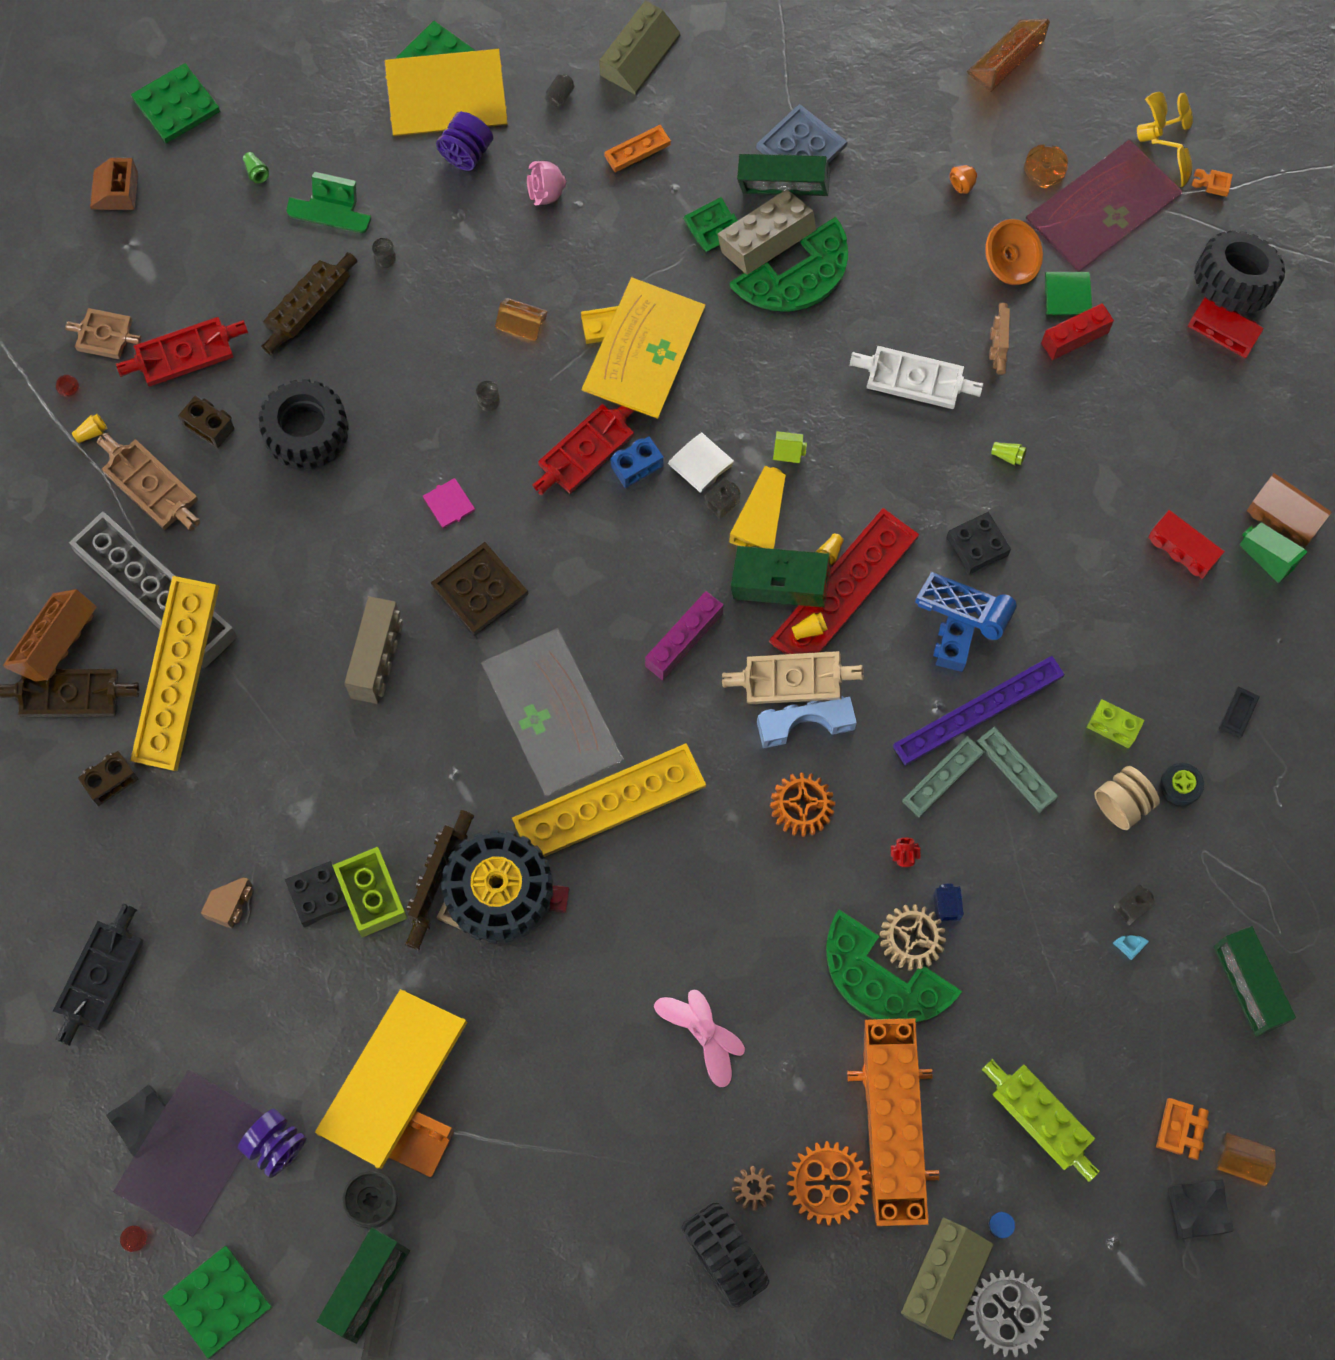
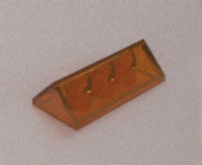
M1049 19L1019 20L967 70L968 75L992 92L1045 40L1050 24Z

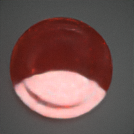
M62 375L57 379L56 390L61 396L69 397L78 391L79 383L75 377Z
M139 1226L127 1227L120 1236L121 1246L129 1252L141 1250L146 1243V1233Z

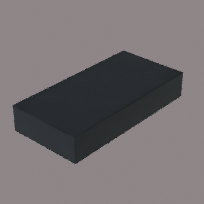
M1238 686L1219 729L1241 738L1260 696Z

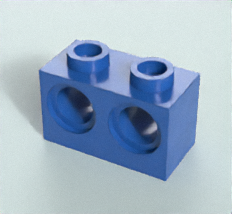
M650 436L645 439L636 440L631 447L625 450L621 449L611 457V468L625 488L664 466V457ZM642 453H649L650 456H649V457H642L641 454H642ZM623 464H630L631 467H630V468H623L622 465H623Z
M949 616L946 623L941 622L938 633L939 636H942L941 643H936L933 656L937 657L935 665L963 672L974 626ZM956 629L961 635L955 636L950 630ZM951 650L956 654V656L950 657L945 653V651Z

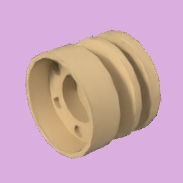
M1132 766L1123 768L1120 773L1113 777V781H1107L1094 793L1095 799L1103 813L1122 830L1130 829L1141 819V815H1147L1151 809H1155L1160 804L1157 791L1151 782Z

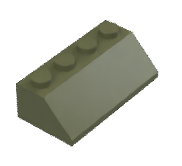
M645 0L599 60L600 76L635 95L678 39L680 31L661 8Z
M943 1217L901 1314L906 1319L953 1341L994 1244L968 1228Z

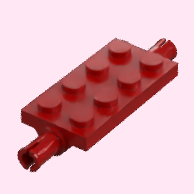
M215 317L134 345L136 351L135 358L116 363V367L120 377L140 370V372H143L146 382L150 387L234 358L228 343L230 342L229 339L248 334V330L244 320L224 326L221 325L219 317Z
M601 404L538 461V465L546 473L532 484L533 488L536 491L539 490L538 493L543 495L554 483H558L571 494L610 459L614 453L634 437V432L625 422L635 410L622 405L617 409L610 410Z

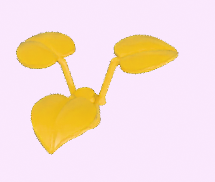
M1155 92L1145 98L1152 110L1155 121L1138 125L1137 136L1140 142L1151 140L1152 144H1162L1178 148L1177 158L1181 175L1180 187H1183L1192 174L1190 152L1182 144L1159 140V137L1163 135V128L1179 121L1182 122L1184 130L1190 129L1193 123L1192 110L1186 93H1180L1177 99L1180 116L1166 121L1167 103L1165 96L1162 92Z

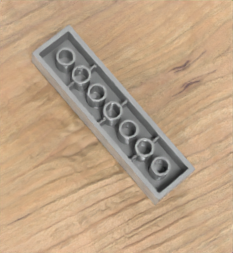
M101 512L69 544L81 559L160 629L172 576L175 575L105 512ZM215 611L201 665L203 669L237 638L233 628Z

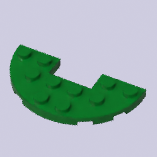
M834 217L800 240L802 246L811 256L778 276L768 262H766L748 275L744 273L732 280L730 287L747 302L772 311L801 310L821 302L836 289L846 270L849 251L847 237L841 223Z
M838 909L827 936V964L838 991L856 1010L874 1020L915 1019V1023H920L941 1014L962 993L961 990L925 966L922 969L918 968L907 984L874 962L867 955L879 936Z

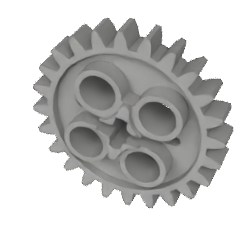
M1000 1270L999 1278L990 1273L991 1281L988 1283L985 1279H981L983 1288L981 1289L976 1286L975 1292L978 1295L971 1298L974 1305L967 1307L968 1311L973 1312V1315L967 1317V1321L975 1322L970 1331L979 1332L975 1339L976 1341L984 1338L986 1341L984 1349L990 1345L994 1346V1355L999 1349L1003 1350L1004 1357L1007 1356L1009 1350H1012L1014 1357H1017L1018 1349H1021L1026 1355L1028 1354V1345L1033 1349L1037 1348L1035 1339L1043 1342L1044 1337L1040 1334V1331H1049V1328L1043 1325V1323L1051 1321V1317L1044 1315V1312L1049 1311L1051 1307L1044 1306L1042 1303L1048 1297H1039L1038 1293L1042 1287H1031L1034 1279L1032 1278L1026 1283L1024 1281V1273L1018 1279L1015 1278L1014 1270H1011L1009 1277H1005L1003 1270ZM1007 1288H1012L1017 1292L1018 1297L1015 1301L1009 1302L1004 1299L1003 1291ZM994 1294L1000 1298L1008 1310L1014 1309L1013 1317L1023 1327L1024 1333L1017 1329L1009 1317L1003 1318L1004 1310L994 1300ZM987 1304L994 1305L998 1311L997 1316L994 1318L986 1317L983 1313V1307ZM1024 1309L1031 1310L1034 1314V1321L1024 1323L1020 1318V1312ZM1004 1325L1011 1326L1014 1330V1337L1010 1340H1006L1000 1335V1328Z

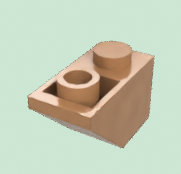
M243 877L212 890L201 914L205 919L232 929L234 923L237 924L241 919L243 913L241 908L244 902L248 901L252 895L253 888L251 887V882Z

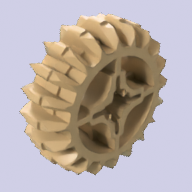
M915 904L911 911L907 905H904L903 913L898 908L894 909L895 916L887 915L886 919L888 922H883L881 926L886 931H881L879 934L881 938H885V940L881 941L880 946L889 947L884 951V955L887 956L892 953L893 956L890 962L894 963L896 959L900 960L899 968L908 963L909 971L913 969L914 964H916L917 969H922L923 963L930 967L932 965L931 959L937 961L939 959L937 953H942L944 950L939 944L946 942V938L940 936L945 933V929L937 928L941 924V920H932L935 916L934 912H931L929 916L926 915V907H923L921 912H918V907ZM905 920H916L912 927L902 926L900 928L896 926ZM922 924L928 928L932 941L928 940L929 937L922 933ZM917 928L915 941L909 947L910 934ZM893 934L897 935V938L904 943L903 951L897 947ZM916 947L929 949L921 955H910L911 950Z

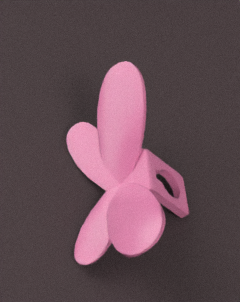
M691 990L688 993L689 1004L668 997L658 999L654 1004L657 1014L675 1025L690 1030L704 1047L705 1063L711 1080L718 1087L727 1086L732 1077L729 1053L737 1056L744 1054L745 1047L741 1040L727 1029L714 1024L709 1003L698 990Z

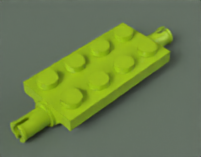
M994 1059L981 1069L997 1085V1090L992 1095L1064 1170L1073 1165L1088 1182L1100 1172L1084 1156V1150L1095 1138L1024 1064L1012 1076L1010 1074L1007 1075L996 1064Z

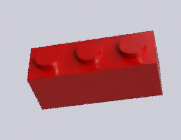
M1206 297L1199 305L1188 325L1191 329L1244 358H1247L1264 329L1255 321L1248 320L1239 315L1237 311L1230 312L1222 306H1216L1215 302L1209 301Z
M1101 303L1047 329L1041 344L1051 359L1054 360L1108 334L1114 319L1104 304Z
M1170 510L1156 524L1148 536L1156 547L1165 550L1173 560L1181 562L1193 575L1199 576L1202 579L1225 552Z

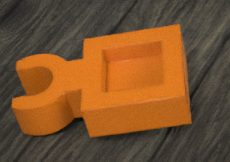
M1196 169L1194 176L1199 177L1200 180L1194 179L1192 186L1196 188L1206 186V192L1227 197L1233 174L1212 169L1210 174H1207L1202 169Z

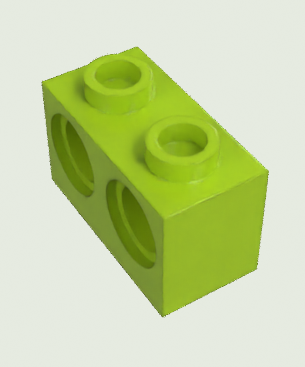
M1101 699L1086 728L1126 748H1130L1145 720Z

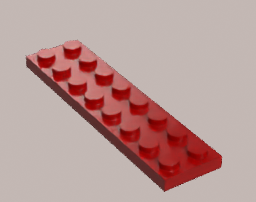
M882 508L831 567L825 608L799 605L770 638L769 643L785 655L821 653L914 544L919 534ZM821 612L828 630L823 631L821 635L796 640L791 627L797 625L811 614L815 613L816 615Z

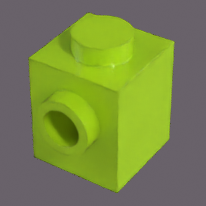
M777 431L773 460L800 463V458L806 455L807 443L803 442V434Z

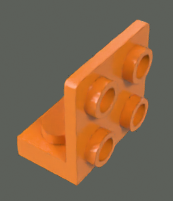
M415 1111L389 1158L428 1177H432L454 1131L451 1127Z

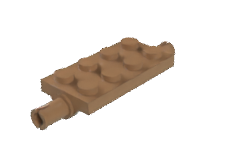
M108 433L102 434L105 440L101 437L98 438L97 444L110 454L109 462L102 468L103 473L160 527L165 530L177 519L190 531L195 529L192 526L193 524L198 527L200 520L188 510L198 501L197 496L136 439L129 445L123 446L113 440Z

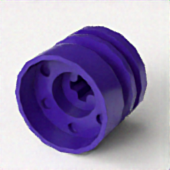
M460 111L452 118L448 129H445L438 138L436 147L449 163L462 170L470 171L474 169L482 153H485L494 138L489 127L483 121L470 113Z
M274 1108L262 1115L250 1127L238 1144V1149L251 1161L262 1155L257 1163V1167L261 1170L265 1168L264 1173L269 1178L276 1176L293 1162L307 1139L302 1133L297 1134L298 1129L294 1126L289 1127L283 1132L288 1120Z

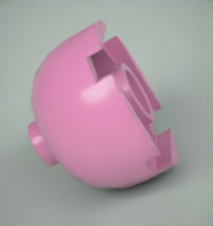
M532 162L529 165V169H532L531 175H527V188L530 199L533 200L535 198V205L554 203L559 199L566 186L565 177L560 169L551 162Z

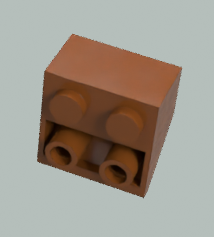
M109 158L94 169L91 209L135 210L138 171L133 158Z

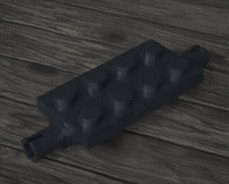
M123 903L114 923L110 925L97 921L53 1009V1012L64 1016L66 1019L55 1040L70 1046L79 1026L83 1024L100 1031L144 941L128 933L129 924L135 912H137V909L134 907H128L127 904Z

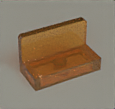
M506 298L500 303L495 327L535 341L538 338L541 323L546 320L548 311Z
M1226 1133L1225 1148L1218 1161V1170L1267 1186L1276 1168L1275 1150Z

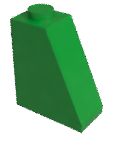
M1260 523L1255 528L1250 526L1242 534L1244 539L1240 543V546L1278 583L1295 570L1308 553L1304 548L1263 523Z

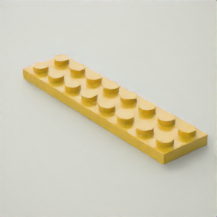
M172 576L130 761L178 771L219 585Z
M687 743L512 817V821L519 837L525 836L530 839L531 843L534 846L537 845L541 849L543 856L546 857L706 787V783Z

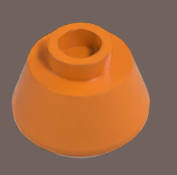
M963 165L951 169L950 181L959 193H969L976 184L977 172L973 167Z

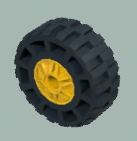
M499 829L490 830V834L482 835V832L477 833L471 841L464 840L459 844L460 849L457 852H452L449 857V864L444 867V879L441 882L444 902L453 921L458 924V927L463 932L471 934L472 938L479 941L485 939L488 940V943L497 944L498 941L502 940L508 943L514 941L513 938L521 935L523 938L530 934V929L533 927L537 928L541 924L542 917L548 913L550 901L553 899L552 874L549 863L543 856L541 849L537 845L534 846L531 840L525 836H516V832L509 830L506 833H499ZM498 884L502 885L500 888H493Z

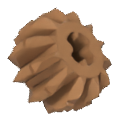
M751 1166L750 1175L742 1169L740 1173L743 1179L739 1177L734 1178V1182L741 1186L732 1187V1192H741L735 1198V1201L740 1202L744 1198L745 1202L742 1208L746 1209L749 1202H751L753 1211H757V1202L765 1208L767 1203L764 1198L768 1200L773 1199L774 1196L766 1191L775 1190V1185L766 1184L772 1179L771 1175L766 1176L764 1179L762 1178L765 1169L761 1168L757 1175L755 1174V1167ZM753 1182L757 1183V1189L760 1190V1193L750 1194V1188L747 1185L749 1183L752 1185Z

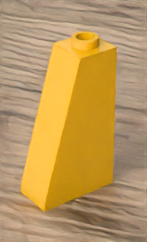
M767 466L763 468L730 533V543L736 546L774 549L786 476L781 470Z

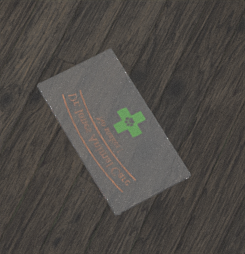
M558 628L481 662L545 796L551 795L623 761Z

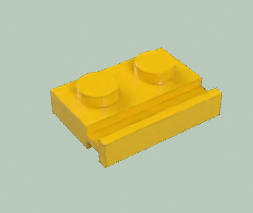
M618 306L581 312L586 344L603 341Z

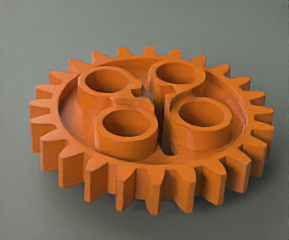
M826 1141L822 1149L818 1143H815V1151H812L807 1146L806 1151L808 1155L804 1156L798 1153L801 1162H792L796 1171L788 1172L794 1180L787 1182V1185L794 1187V1190L790 1191L788 1195L797 1197L792 1204L793 1206L802 1205L799 1210L801 1215L807 1211L809 1212L807 1220L811 1221L816 1216L818 1225L822 1223L823 1219H826L828 1226H831L832 1219H836L837 1223L841 1225L842 1216H845L850 1221L849 1212L853 1211L859 1214L856 1205H865L861 1196H868L869 1193L863 1189V1186L870 1185V1182L863 1180L862 1177L866 1176L868 1171H860L864 1162L858 1161L855 1163L857 1153L855 1152L849 1156L848 1146L840 1151L838 1142H836L834 1148H830L829 1142ZM814 1164L822 1167V1173L818 1177H811L809 1175V1168ZM838 1164L847 1166V1173L843 1177L834 1175V1168ZM827 1177H830L832 1182H851L849 1186L831 1185L830 1190H827L824 1185L806 1186L808 1181L826 1182ZM814 1190L822 1192L823 1197L819 1203L810 1202L809 1196ZM838 1190L848 1192V1199L844 1203L835 1201V1193Z

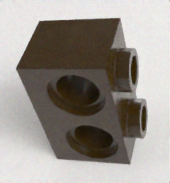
M194 396L178 415L184 427L216 448H219L235 429L231 421L232 417L224 410L218 411L210 401L205 398L201 400L197 396ZM197 413H203L201 416L195 417ZM216 424H221L218 428H212Z
M119 751L107 754L102 759V762L96 766L88 767L78 777V780L98 807L139 780ZM122 766V770L119 773L112 774L115 767ZM102 780L100 786L92 788L94 781Z

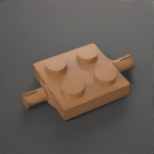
M1007 303L999 304V315L994 317L993 327L990 330V340H993V346L990 347L989 360H993V368L997 369L996 373L1000 375L1006 373V355L1009 348L1010 308H1008Z
M88 308L86 316L80 324L69 321L66 324V331L78 332L75 348L80 352L120 359L127 342L140 344L142 340L140 335L129 334L132 324L130 316Z

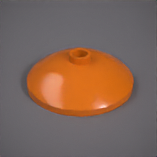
M1017 219L1004 220L992 228L987 237L985 249L987 262L992 272L1001 281L1010 285H1022L1031 281L1038 274L1043 260L1042 245L1036 232L1027 223Z

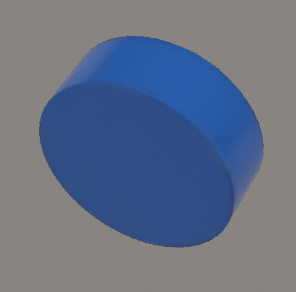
M998 1212L990 1218L988 1228L994 1237L1004 1239L1014 1232L1015 1222L1008 1213Z

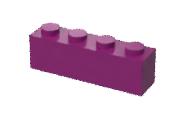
M705 591L645 657V667L661 680H664L723 615L724 605Z

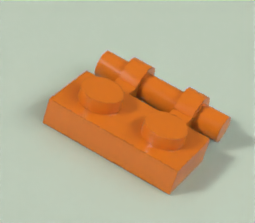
M1168 1098L1156 1148L1181 1155L1183 1154L1184 1146L1190 1148L1188 1158L1198 1160L1200 1151H1203L1204 1142L1202 1141L1205 1129H1208L1209 1125L1207 1120L1209 1111L1199 1108L1198 1116H1193L1194 1105ZM1189 1124L1195 1126L1193 1138L1187 1137Z

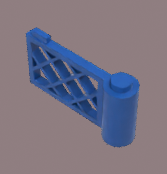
M933 572L930 573L915 600L918 607L928 611H937L979 628L982 634L991 640L1001 638L1017 608L1016 601L1009 595L1002 594L994 597ZM932 582L939 583L943 587L935 588ZM959 591L964 595L956 596L954 592ZM947 593L950 598L942 599L940 594ZM933 595L935 600L926 599L924 596ZM975 600H982L987 602V604L978 605ZM969 601L971 606L963 607L961 602ZM948 604H955V606H956L957 608H956V609H952V608L947 607V605H948ZM976 612L979 619L969 616L968 613Z

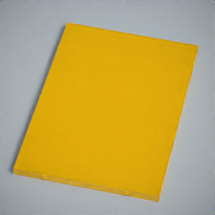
M499 49L385 60L393 136L444 131L448 129V125L455 114L460 111L476 116L488 127L508 125Z

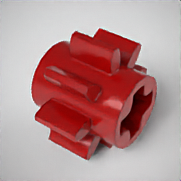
M904 837L897 839L896 846H891L893 861H897V865L901 867L913 866L915 859H921L919 844L914 843L912 838Z

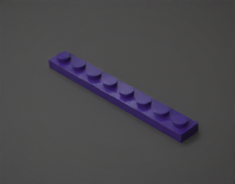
M1050 656L893 744V748L906 766L1062 679L1065 674L1053 656Z

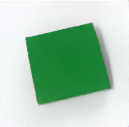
M722 197L698 208L683 218L698 243L706 252L720 246L718 233L738 221L735 214L730 213Z
M1045 272L1046 315H1078L1091 309L1090 273Z

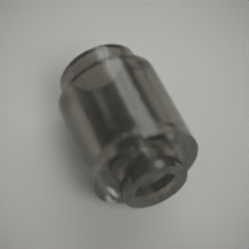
M566 74L557 75L546 91V101L554 107L563 105L575 88L572 78Z

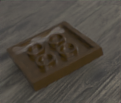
M486 542L482 543L430 582L434 590L473 635H476L528 595V590Z

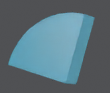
M1127 935L1118 938L1113 944L1132 960L1149 941L1141 936Z

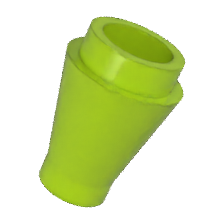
M995 442L991 455H995L1014 466L1016 464L1022 465L1027 448L1022 447V444Z

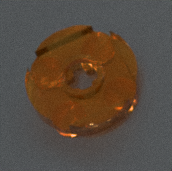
M1045 144L1038 145L1029 151L1024 170L1033 182L1042 188H1047L1049 185H1055L1064 179L1068 169V158L1064 151L1057 146L1052 145L1051 148L1045 147ZM1042 162L1045 164L1050 163V168L1043 167Z

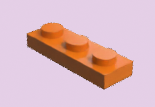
M658 125L605 151L604 155L614 172H617L670 146L671 140L662 126Z

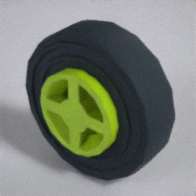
M1177 763L1165 770L1161 777L1160 787L1162 794L1168 801L1184 806L1192 804L1199 799L1204 790V779L1200 771L1191 764Z

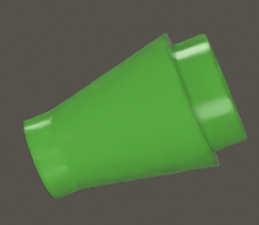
M253 152L246 153L243 156V161L249 179L255 183L265 182L269 177L268 167Z

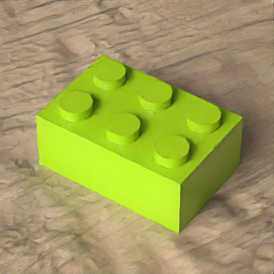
M379 847L332 865L362 938L408 919Z

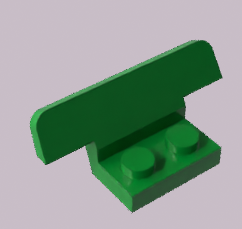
M314 172L312 175V196L310 201L291 197L288 200L286 211L291 218L357 233H365L371 222V215L353 212L357 202L356 181Z

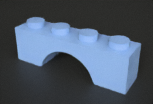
M841 696V700L811 701L805 706L790 705L780 711L769 709L761 712L757 718V725L763 748L786 744L791 729L807 721L823 725L831 735L855 730L857 722L851 698Z

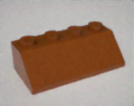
M77 589L53 593L3 666L33 681L50 679L56 672L55 667L68 655L70 645L80 637V631L83 626L93 618L92 613L97 606Z

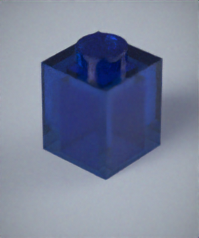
M953 884L939 885V888H936L933 893L936 920L940 919L941 922L961 920L964 912L960 886L954 887Z

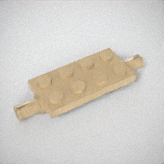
M839 651L747 657V667L743 672L722 673V678H724L722 679V685L724 688L734 686L746 688L748 704L841 700V683L843 680H863L864 675L862 673H864L863 665L842 666L841 653Z

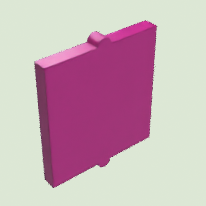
M455 478L441 486L437 485L436 489L423 495V499L442 528L456 521L460 522L461 518L475 511L474 506Z

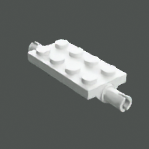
M877 346L876 353L872 357L853 352L849 365L869 370L868 389L954 409L957 394L963 392L980 397L983 383L964 379V376H962L964 366Z

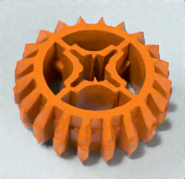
M802 772L799 774V779H796V776L791 774L790 782L783 778L781 781L783 786L776 785L775 790L777 793H772L771 798L775 801L770 803V808L776 809L772 812V817H779L776 821L777 825L785 823L783 828L785 832L792 828L793 836L797 834V830L801 831L802 837L806 836V830H809L811 835H815V827L822 831L824 829L822 823L828 825L830 823L829 817L834 814V811L830 809L835 806V801L830 800L833 797V792H826L829 788L828 784L820 786L821 777L813 781L812 773L809 774L808 779L804 778V773ZM798 789L796 797L783 800L790 791ZM807 789L814 792L820 800L809 796ZM801 796L803 797V801L806 804L804 813L803 809L799 805ZM785 809L796 813L799 820L792 818ZM822 809L817 817L807 821L809 812Z

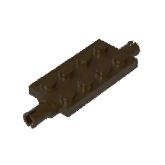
M347 252L337 265L319 260L298 281L290 293L284 296L278 306L270 311L263 321L267 328L273 330V334L261 345L266 353L273 355L283 342L286 343L290 338H294L350 277L348 271L358 262L354 255Z
M56 669L55 674L48 680L33 681L21 675L20 681L15 684H0V698H15L19 704L18 715L20 717L115 716L116 700L118 697L138 698L139 693L137 691H140L138 682L118 683L117 669Z
M460 810L454 828L445 825L443 831H438L434 841L436 848L433 854L429 853L425 862L426 872L424 876L420 875L416 883L415 889L418 890L415 898H410L406 908L413 927L405 945L412 949L420 950L426 931L430 930L431 923L428 912L442 881L444 867L450 862V855L455 847L468 838L466 834L474 819V815L470 812Z

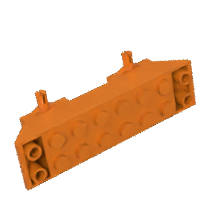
M915 1019L865 1020L864 1065L862 1071H847L848 1082L862 1081L866 1091L870 1165L868 1174L862 1179L870 1182L869 1187L871 1189L876 1226L928 1225L926 1181H939V1176H929L939 1175V1170H925L919 1079H933L932 1069H918Z

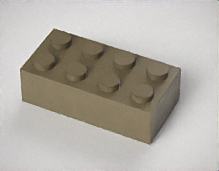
M786 189L719 232L718 238L721 252L748 275L816 230L814 212Z
M368 596L344 683L351 699L378 704L379 698L385 694L386 684L384 679L386 675L389 676L392 666V662H389L391 654H395L397 649V640L395 638L397 632L400 633L403 626V619L400 617L401 611L398 610L395 601Z

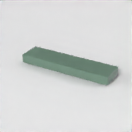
M995 726L977 740V745L985 751L986 755L1039 813L1059 797Z
M966 736L902 802L920 818L985 751Z

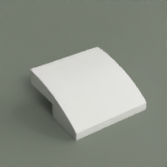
M701 432L677 452L668 464L701 493L715 483L719 475L732 467L734 460Z

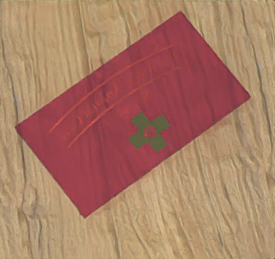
M1129 139L1028 214L1026 219L1079 272L1181 195L1183 191Z

